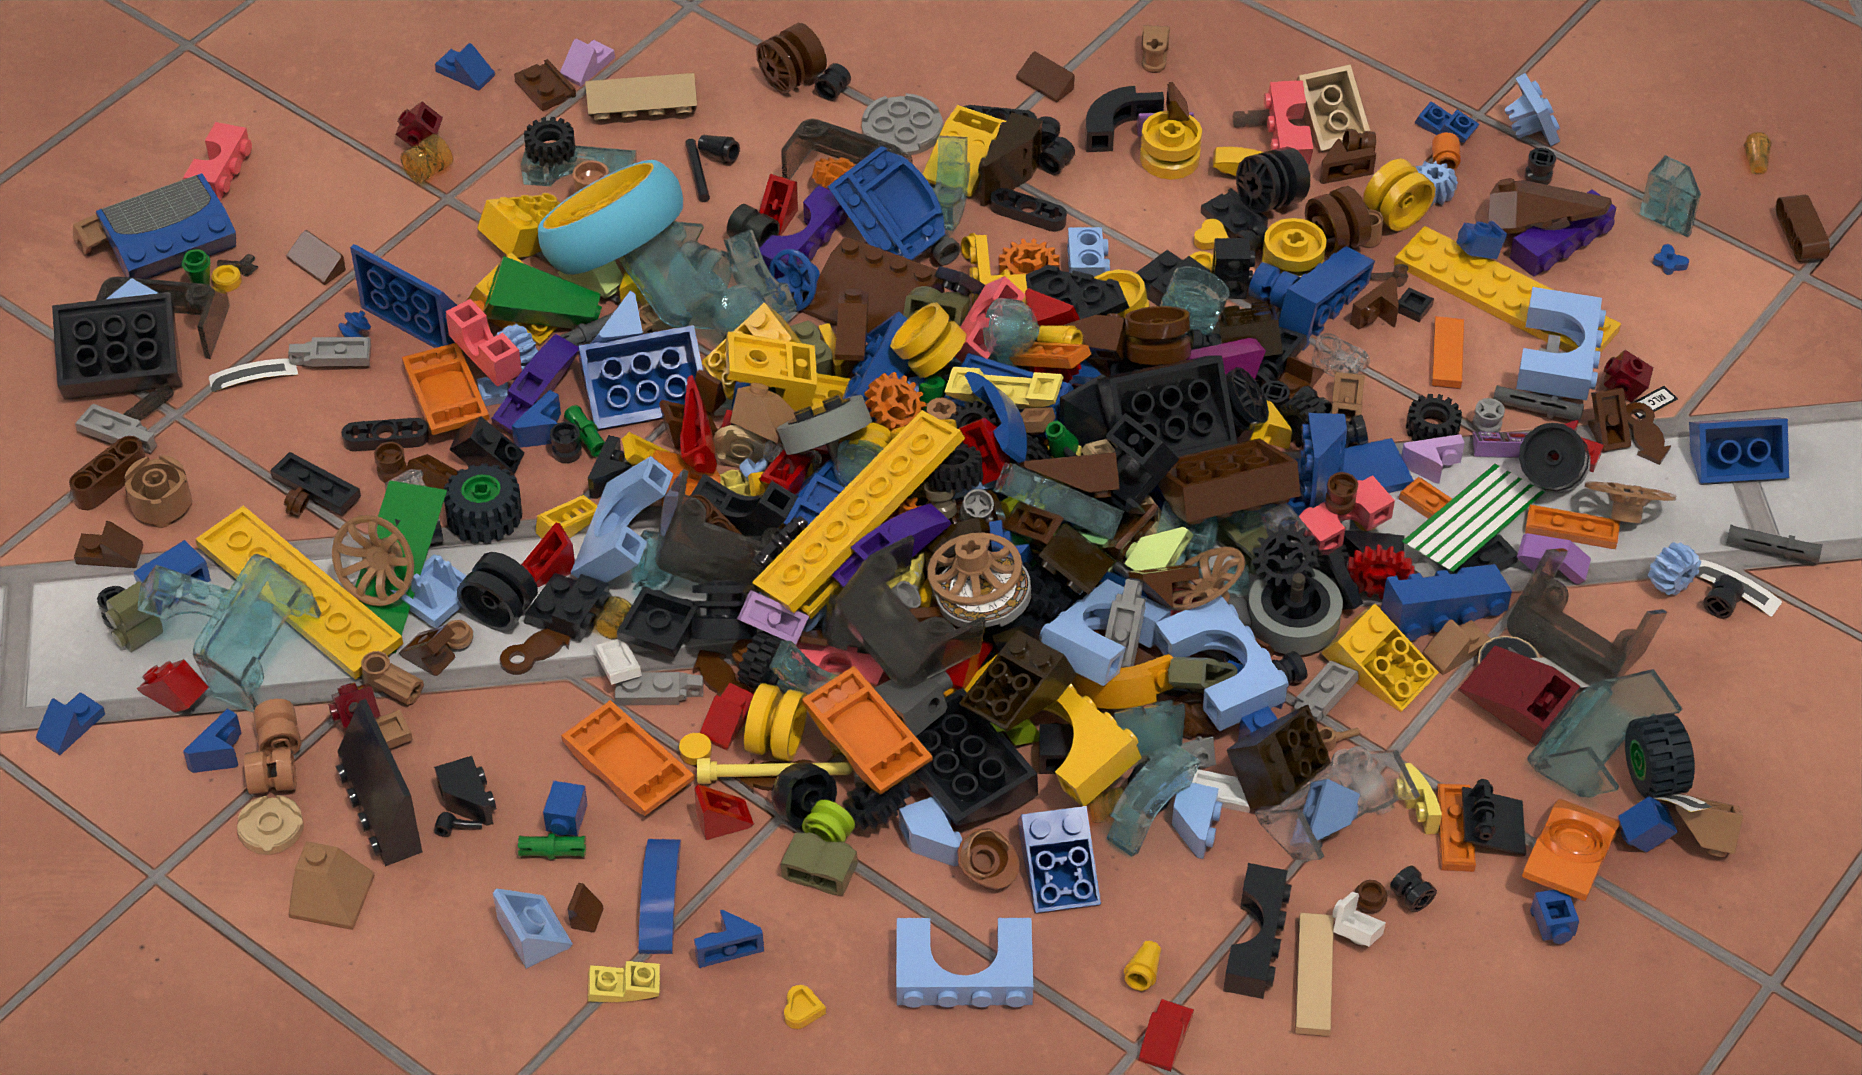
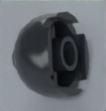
M809 762L795 763L786 767L773 783L771 792L772 804L782 820L799 830H803L802 823L807 815L811 813L817 801L829 800L835 802L837 785L834 777L829 775L823 768Z

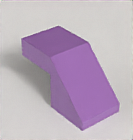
M1529 533L1522 536L1517 558L1536 575L1556 567L1576 585L1586 581L1591 558L1571 540Z

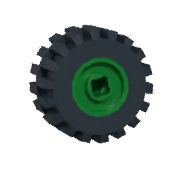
M474 464L468 466L466 470L460 469L457 471V475H452L448 479L449 483L444 486V490H447L444 499L447 524L455 535H460V539L465 541L471 539L472 543H479V541L491 543V540L494 539L498 541L504 539L505 534H512L514 528L519 526L523 514L520 488L515 475H511L510 471L506 468L501 470L498 465L488 466V464H481V466L475 467Z
M1666 713L1630 721L1625 735V755L1630 776L1639 793L1644 798L1648 796L1655 798L1689 792L1694 780L1695 759L1690 737L1679 717L1675 716L1674 713Z

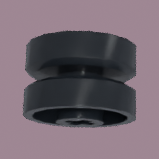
M1546 423L1537 426L1526 435L1520 445L1519 461L1522 471L1534 485L1546 492L1564 493L1575 489L1584 481L1590 471L1591 456L1588 445L1575 430L1560 423ZM1554 453L1559 455V459L1556 462H1552V455Z
M497 552L484 553L473 567L472 572L468 573L457 587V598L467 613L482 625L498 631L511 630L523 614V611L528 608L538 595V586L528 570L515 559Z

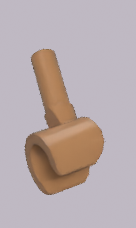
M1327 726L1318 729L1322 740L1327 739L1323 741L1327 751H1332L1336 747V742L1360 735L1359 728L1336 733L1331 727Z

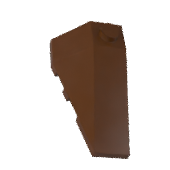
M1507 178L1496 183L1490 193L1489 221H1494L1507 234L1526 231L1525 226L1542 223L1543 227H1548L1567 217L1568 221H1576L1605 215L1612 204V200L1609 197L1526 180L1514 181L1512 178Z

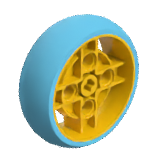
M657 160L641 161L600 178L564 200L540 222L538 226V239L543 255L552 266L567 275L593 270L626 255L655 237L679 216L683 209V194L679 181L669 168Z

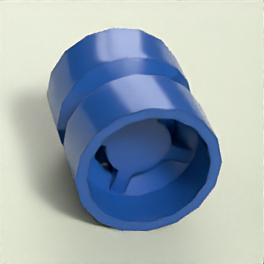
M1262 262L1251 279L1248 293L1249 296L1261 301L1270 299V304H1274L1275 307L1282 309L1284 300H1282L1283 292L1288 285H1293L1301 277L1287 271L1280 273L1279 268Z

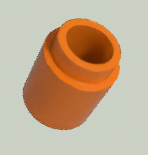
M1446 132L1434 137L1432 140L1433 163L1435 160L1440 165L1447 163V168L1454 169V171L1458 168L1461 162L1460 141L1455 134Z

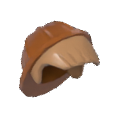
M990 828L975 829L963 837L957 850L958 865L965 876L981 886L996 890L1005 888L1015 881L1019 873L1020 861L1015 849L1000 832Z

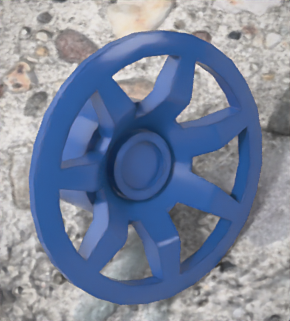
M795 249L782 250L773 258L769 268L770 289L773 296L792 311L803 310L814 299L820 272L802 252ZM785 255H789V266L780 260ZM796 257L800 258L803 263L797 264ZM777 266L778 270L785 275L774 280V271ZM776 285H786L787 288L783 291L782 297L778 294ZM809 291L806 300L803 302L802 293ZM793 293L797 306L787 303Z

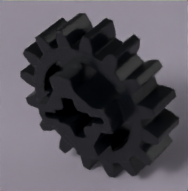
M1279 524L1278 532L1274 533L1272 530L1267 529L1269 537L1267 539L1261 537L1257 539L1261 548H1253L1252 551L1257 558L1252 560V564L1257 569L1256 573L1259 579H1264L1268 587L1275 583L1278 591H1282L1284 585H1288L1291 589L1293 575L1296 573H1301L1305 577H1315L1312 567H1320L1317 556L1321 555L1318 546H1315L1317 542L1314 536H1308L1309 534L1304 527L1297 532L1295 524H1291L1288 530H1284L1282 524Z
M1024 562L1023 566L1026 568L1031 582V599L1026 607V611L1035 613L1039 617H1042L1045 613L1050 619H1053L1054 615L1059 616L1062 611H1066L1072 601L1070 599L1072 592L1066 590L1068 585L1061 582L1059 575H1051L1046 568L1036 563L1031 567L1028 562Z
M903 779L880 795L867 783L856 782V788L853 791L847 792V796L850 799L843 801L842 804L854 819L855 828L860 827L864 831L870 825L872 829H876L878 824H887L888 817L891 815L897 816L898 812L896 810L907 805L904 799L910 797L911 794L908 790L911 787L906 779Z

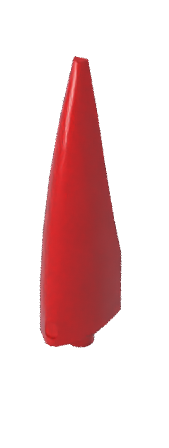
M693 375L687 378L684 416L680 435L681 458L696 472L712 474L717 468L712 430L700 391Z

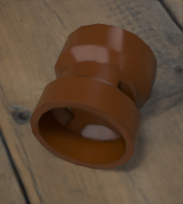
M1346 129L1342 144L1346 152L1373 147L1375 151L1376 133L1373 131L1358 133L1356 129Z
M396 442L380 444L374 451L379 479L384 483H389V480L402 481L407 468L403 447Z
M1339 472L1333 474L1328 479L1325 505L1330 512L1344 515L1350 513L1355 508L1358 482L1353 475Z

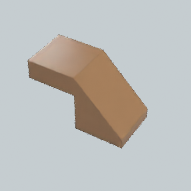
M1335 372L1331 414H1345L1346 421H1350L1352 416L1362 414L1365 375Z

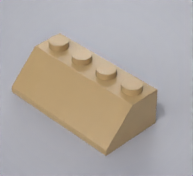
M694 73L585 81L588 115H594V120L611 119L610 114L621 113L622 118L638 117L637 112L648 111L649 116L664 115L665 109H675L676 114L691 113V107H697Z

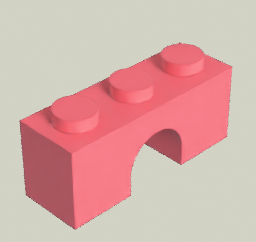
M1303 80L1270 82L1268 93H1264V108L1269 110L1270 116L1267 117L1268 132L1273 133L1270 148L1271 150L1286 146L1295 148L1302 154L1307 164H1310L1313 153L1310 126H1296L1289 122L1291 119H1303L1306 106Z
M215 122L205 139L209 160L194 159L183 178L187 179L203 173L218 199L221 200L223 195L229 191L235 174L240 172L243 160L246 156H249L252 142L248 138L247 128Z
M1001 277L984 286L960 326L967 334L966 341L955 355L961 363L964 362L968 353L989 358L1000 339L994 331L1003 321L1013 317L1025 297V294L1007 277Z
M471 299L446 311L449 336L497 387L519 376L522 372L519 349L504 333L495 337L492 335L487 323V315Z
M1372 475L1363 481H1357L1358 490L1355 508L1350 513L1344 515L1334 514L1326 508L1325 502L1314 508L1305 509L1298 516L1297 532L1304 527L1309 534L1308 536H1314L1317 542L1315 546H1318L1319 550L1337 549L1343 546L1345 527L1341 521H1357L1368 532L1392 518L1395 500Z
M799 638L788 658L790 671L795 672L799 670L807 674L809 678L808 684L819 687L823 677L832 672L843 673L852 666L858 669L873 688L887 682L891 676V671L889 672L886 666L881 664L882 660L880 658L882 653L855 647L850 643L840 642L836 645L827 644V646L800 642Z

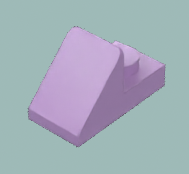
M574 39L560 73L568 81L581 87L585 84V81H589L615 58L614 50L595 40L586 44L578 39Z
M1461 434L1406 442L1403 444L1401 456L1409 471L1439 484L1443 465L1449 466L1461 463L1465 443Z
M750 590L737 619L796 645L809 616L798 610L793 613L781 603Z

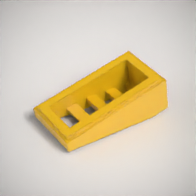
M582 495L537 515L536 534L542 539L557 522L561 524L570 539L591 523L597 505L585 495Z

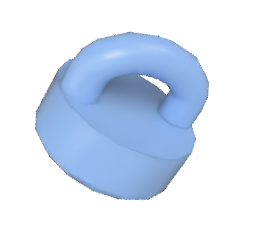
M764 457L755 464L751 459L747 458L739 465V469L748 479L749 474L762 472L768 466L769 459Z

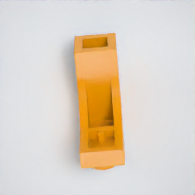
M1167 654L1136 666L1123 667L1120 669V673L1105 686L1076 673L1077 676L1071 684L1076 689L1077 694L1081 697L1088 696L1097 708L1123 709L1157 702L1156 694L1174 688L1170 685L1168 678V668L1171 659L1174 657Z

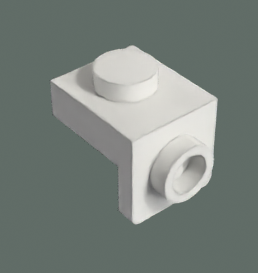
M1352 891L1343 900L1340 899L1334 907L1333 918L1336 920L1333 932L1349 938L1355 944L1370 947L1383 935L1386 922L1357 911L1359 894Z

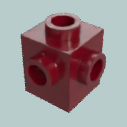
M422 101L411 110L406 109L402 112L397 121L399 126L395 135L417 151L425 144L430 145L435 140L443 117Z
M1624 350L1616 358L1611 357L1606 363L1603 385L1608 389L1623 388L1625 399L1633 402L1649 388L1654 367Z
M356 682L338 687V693L331 695L334 703L328 704L333 722L339 721L343 728L349 726L356 710L355 708L349 711V706L353 702H357L358 705L359 701L366 699L374 717L381 716L372 686L369 683L357 686Z

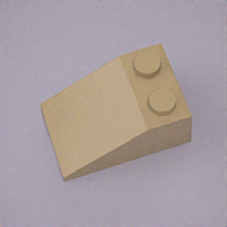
M1351 64L1298 76L1296 81L1303 80L1306 98L1303 119L1306 125L1310 126L1311 135L1320 153L1329 151L1337 139H1340L1342 142L1346 129H1356L1358 133L1370 131Z

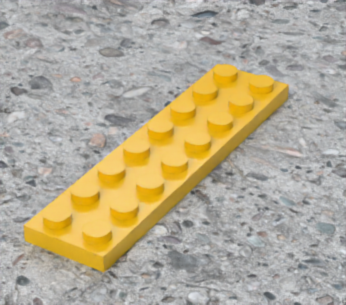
M1426 226L1395 256L1394 266L1547 343L1549 335L1560 336L1559 349L1565 352H1571L1578 348V345L1571 338L1561 333L1525 327L1532 287L1553 289L1491 258L1470 256L1455 240ZM1605 316L1603 328L1598 327V330L1603 331L1601 347L1596 348L1595 351L1602 352L1620 331V322Z
M922 410L766 567L752 584L756 585L759 592L781 603L786 609L795 613L852 555L853 550L851 546L880 526L965 439L961 430Z
M244 505L195 539L199 549L355 680L362 675L361 661L367 653L380 651L388 656L403 645V638L398 632Z

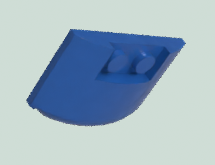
M880 146L827 187L869 245L913 261L946 236L943 211L933 188L923 174L903 156L887 151L888 148Z

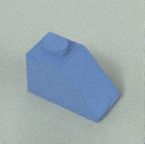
M1329 779L1311 782L1293 843L1297 845L1312 843L1351 825L1358 813L1359 807L1357 803L1360 794Z

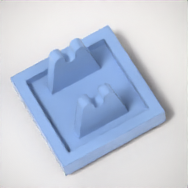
M1526 73L1516 78L1522 96L1504 109L1505 113L1509 115L1510 121H1516L1511 125L1512 130L1516 131L1517 138L1541 131L1551 147L1560 142L1556 132L1560 129V126L1554 115L1550 116L1554 111L1548 99L1540 97L1543 93L1536 80L1531 82Z
M434 554L424 562L421 575L416 573L413 576L411 591L415 593L413 599L406 594L401 599L411 606L410 611L432 627L437 628L462 607L457 598V587L466 575L453 567L449 561H444L440 555Z

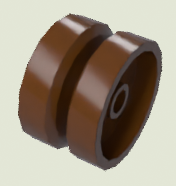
M1350 186L1340 187L1330 191L1329 194L1316 196L1309 199L1306 203L1305 220L1316 224L1322 229L1327 239L1325 256L1330 257L1333 253L1339 252L1346 246L1349 248L1359 247L1370 240L1372 227L1367 207L1362 197Z
M1152 306L1136 309L1125 315L1126 333L1131 336L1126 342L1127 358L1130 361L1139 364L1159 365L1179 362L1191 356V338L1185 334L1190 330V312L1186 309L1171 306Z

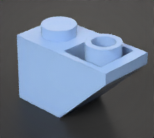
M1180 780L1173 807L1172 826L1195 856L1204 859L1206 847H1213L1216 828L1212 827L1213 820L1219 821L1223 802L1217 801L1219 788Z
M933 797L899 808V828L911 852L954 867L958 866L957 850L962 837L958 831H953L951 818Z

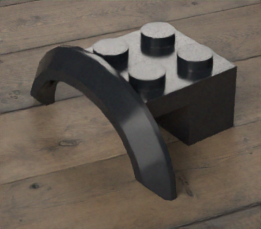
M1125 413L1105 436L1117 448L1114 452H1116L1120 488L1118 490H1111L1112 497L1106 498L1128 515H1143L1145 510L1140 504L1179 461V458L1164 442ZM1065 446V457L1077 456L1072 450Z

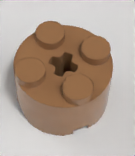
M159 455V459L149 460V457H145L133 463L126 471L125 490L131 511L137 519L145 523L154 524L158 528H164L169 526L172 521L181 517L191 506L192 498L183 465L175 458Z

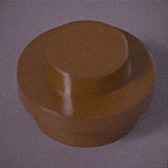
M299 486L296 490L291 489L284 500L287 514L300 516L303 513L310 499V494L305 492V488Z
M1366 880L1355 889V893L1359 894L1357 906L1367 912H1377L1385 907L1388 895L1380 882Z

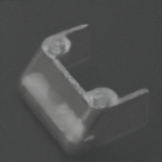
M1398 749L1356 752L1328 765L1280 805L1260 807L1255 811V815L1260 825L1294 860H1301L1304 863L1310 860H1320L1324 857L1321 850L1323 846L1321 841L1326 838L1316 840L1302 812L1311 782L1329 779L1359 793L1360 797L1357 803L1359 809L1355 819L1365 813L1376 812L1377 815L1385 814L1395 807L1393 803L1396 801L1416 799L1420 797V794Z

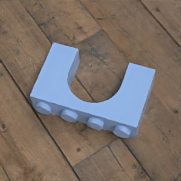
M1532 287L1525 327L1561 333L1571 338L1578 345V348L1567 353H1552L1523 348L1516 389L1587 401L1589 389L1595 390L1598 372H1593V368L1598 369L1601 351H1595V349L1601 347L1603 331L1598 330V327L1603 328L1606 310H1601L1602 298Z
M650 456L607 482L571 570L572 575L579 578L583 574L607 583L639 564L647 541L627 526L641 510L665 496L673 476L671 471Z
M1108 579L1098 587H1094L1090 594H1087L1082 599H1078L1067 611H1062L1050 624H1045L1039 635V640L1066 656L1076 673L1102 686H1105L1120 673L1126 648L1093 631L1095 629H1107L1112 600L1115 601L1117 594L1123 595L1124 587ZM1141 595V598L1146 599V609L1139 643L1151 648L1155 645V623L1170 617L1171 609Z
M1222 595L1204 605L1184 610L1155 623L1154 643L1163 655L1170 654L1172 657H1188L1203 650L1216 649L1234 655L1243 664L1244 668L1237 675L1204 689L1203 710L1219 731L1239 723L1241 718L1267 706L1271 709L1286 701V691L1289 684L1285 673L1275 667L1269 652L1265 648L1260 647L1255 640L1251 628L1244 626L1238 617L1235 607L1232 604H1228Z
M897 918V1005H906L912 1008L922 1005H940L947 1008L956 1005H974L976 1007H987L990 1005L1021 1007L1033 1005L1031 918H998L997 956L988 968L972 975L953 974L944 970L936 963L930 947V918Z

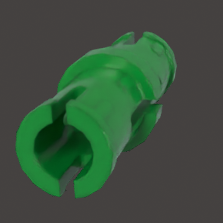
M570 406L564 412V418L578 426L580 442L586 445L592 456L598 457L605 441L597 432V425L586 417L580 406Z
M549 833L548 836L519 835L518 848L520 850H518V856H548V859H556L555 856L585 857L586 844L584 843H586V836H556V833Z

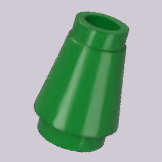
M199 249L190 250L184 255L182 267L194 290L202 292L210 287L211 260L204 251Z
M1050 422L1046 427L1050 454L1054 458L1065 457V446L1076 454L1079 445L1077 438L1061 422Z

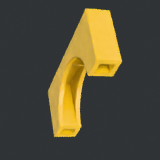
M995 657L976 672L966 687V692L971 689ZM1072 684L1067 687L1058 700L1042 709L1062 717L1074 729L1073 744L1069 755L1055 773L1063 791L1081 806L1088 805L1142 758L1137 747L1139 741L1133 732L1127 728L1122 730L1108 712L1102 714L1088 696L1081 697L1077 694Z

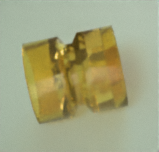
M437 134L428 136L419 142V146H412L402 152L400 156L406 173L413 181L419 184L434 176L435 172H440L453 164V155L449 146Z

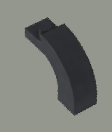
M1127 86L1114 89L1100 96L1094 101L1087 112L1085 126L1086 152L1113 151L1114 130L1125 122L1137 121L1139 114L1163 111V92L1136 93L1135 86Z
M703 474L690 495L691 497L699 494L706 497L743 536H763L777 530L798 496L774 481H771L766 491L761 495H741L728 489L706 474Z

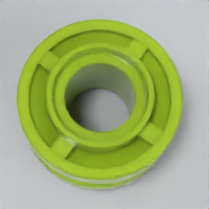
M819 800L812 808L811 813L803 821L802 828L805 834L814 833L825 842H845L846 837L855 828V822L849 812L842 806L829 800Z

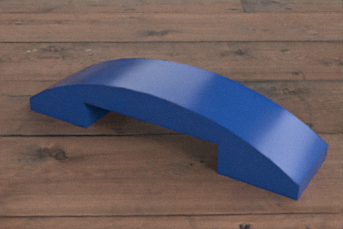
M967 372L965 377L973 393L991 408L994 407L1002 423L993 431L1002 451L1017 463L1025 461L1027 436L1023 418L1017 406L989 380L977 373Z
M648 839L640 902L639 954H673L674 911L681 839Z

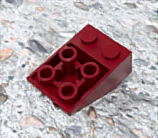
M1495 645L1458 691L1535 746H1538L1571 705L1580 685L1552 666Z

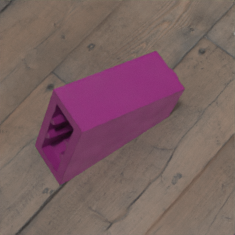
M1247 338L1191 350V356L1185 360L1208 355H1221L1225 374L1239 367L1249 372L1255 379L1266 350L1256 339Z

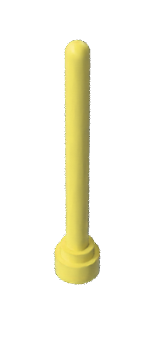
M697 758V783L711 784V781H717L718 777L778 776L786 767L795 763L717 764V761H711V758ZM849 762L812 763L826 770L829 775H849L853 771Z

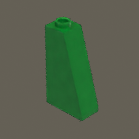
M503 256L496 268L483 312L487 315V319L576 329L575 327L581 323L587 324L598 319L602 306L598 305L601 294Z

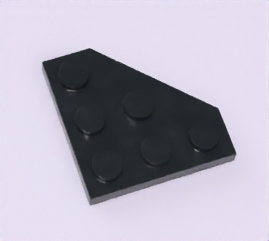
M1052 265L1044 266L1026 275L1027 289H1032L1073 305L1080 320L1094 315L1107 316L1109 313L1118 314L1130 308L1117 280L1095 279L1091 274L1074 270L1072 273L1061 271L1059 267Z

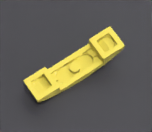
M953 367L945 394L966 402L973 403V401L985 403L973 393L965 377V374L970 371L989 380L1005 393L1018 409L1046 407L1056 403L1064 377L1062 374L1034 372L1032 378L984 375L980 368Z

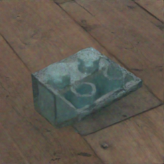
M1665 155L1648 174L1639 213L1686 237H1689L1692 233L1701 197V192L1690 166Z
M1173 700L1156 702L1153 706L1145 707L1144 710L1143 706L1124 708L1123 711L1114 713V719L1122 730L1129 729L1139 741L1137 747L1141 756L1173 751L1182 746L1185 719L1184 703L1173 705Z

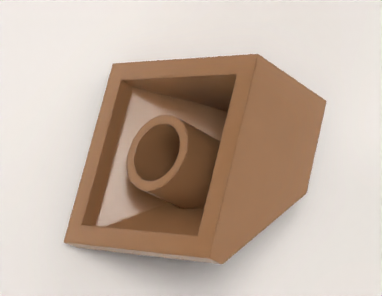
M751 383V386L738 388L730 422L773 442L781 443L777 428L794 419L795 415L793 412L795 411L779 395L768 391L769 388L766 385Z
M1698 797L1694 798L1704 801L1712 806V808L1689 812L1683 807L1674 804L1701 847L1707 848L1706 853L1719 857H1726L1727 853L1735 854L1743 819L1739 806Z
M306 841L295 867L289 918L353 930L374 879V872L338 847Z

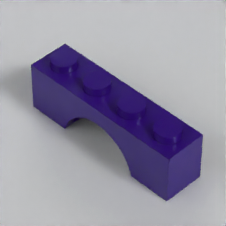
M818 185L803 201L804 222L807 227L793 235H771L756 251L758 273L769 277L771 262L782 250L795 249L802 252L808 259H812L822 244L830 240L833 232L839 226L845 224L848 215L830 190ZM785 255L780 260L789 266V255ZM796 257L797 264H802L803 262L800 258ZM777 266L774 271V280L785 275L778 270Z
M1593 189L1587 192L1589 194L1601 196ZM1611 204L1605 215L1569 221L1570 226L1559 230H1546L1532 226L1513 238L1510 259L1533 277L1542 271H1547L1561 259L1571 256L1580 247L1589 245L1599 235L1608 233L1614 226L1617 207Z

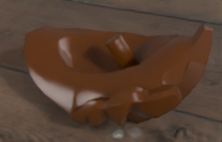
M1202 693L1180 695L1165 707L1164 711L1168 716L1170 726L1164 729L1166 732L1174 733L1178 737L1192 738L1198 733L1217 734L1223 730L1219 731L1203 710L1204 694Z

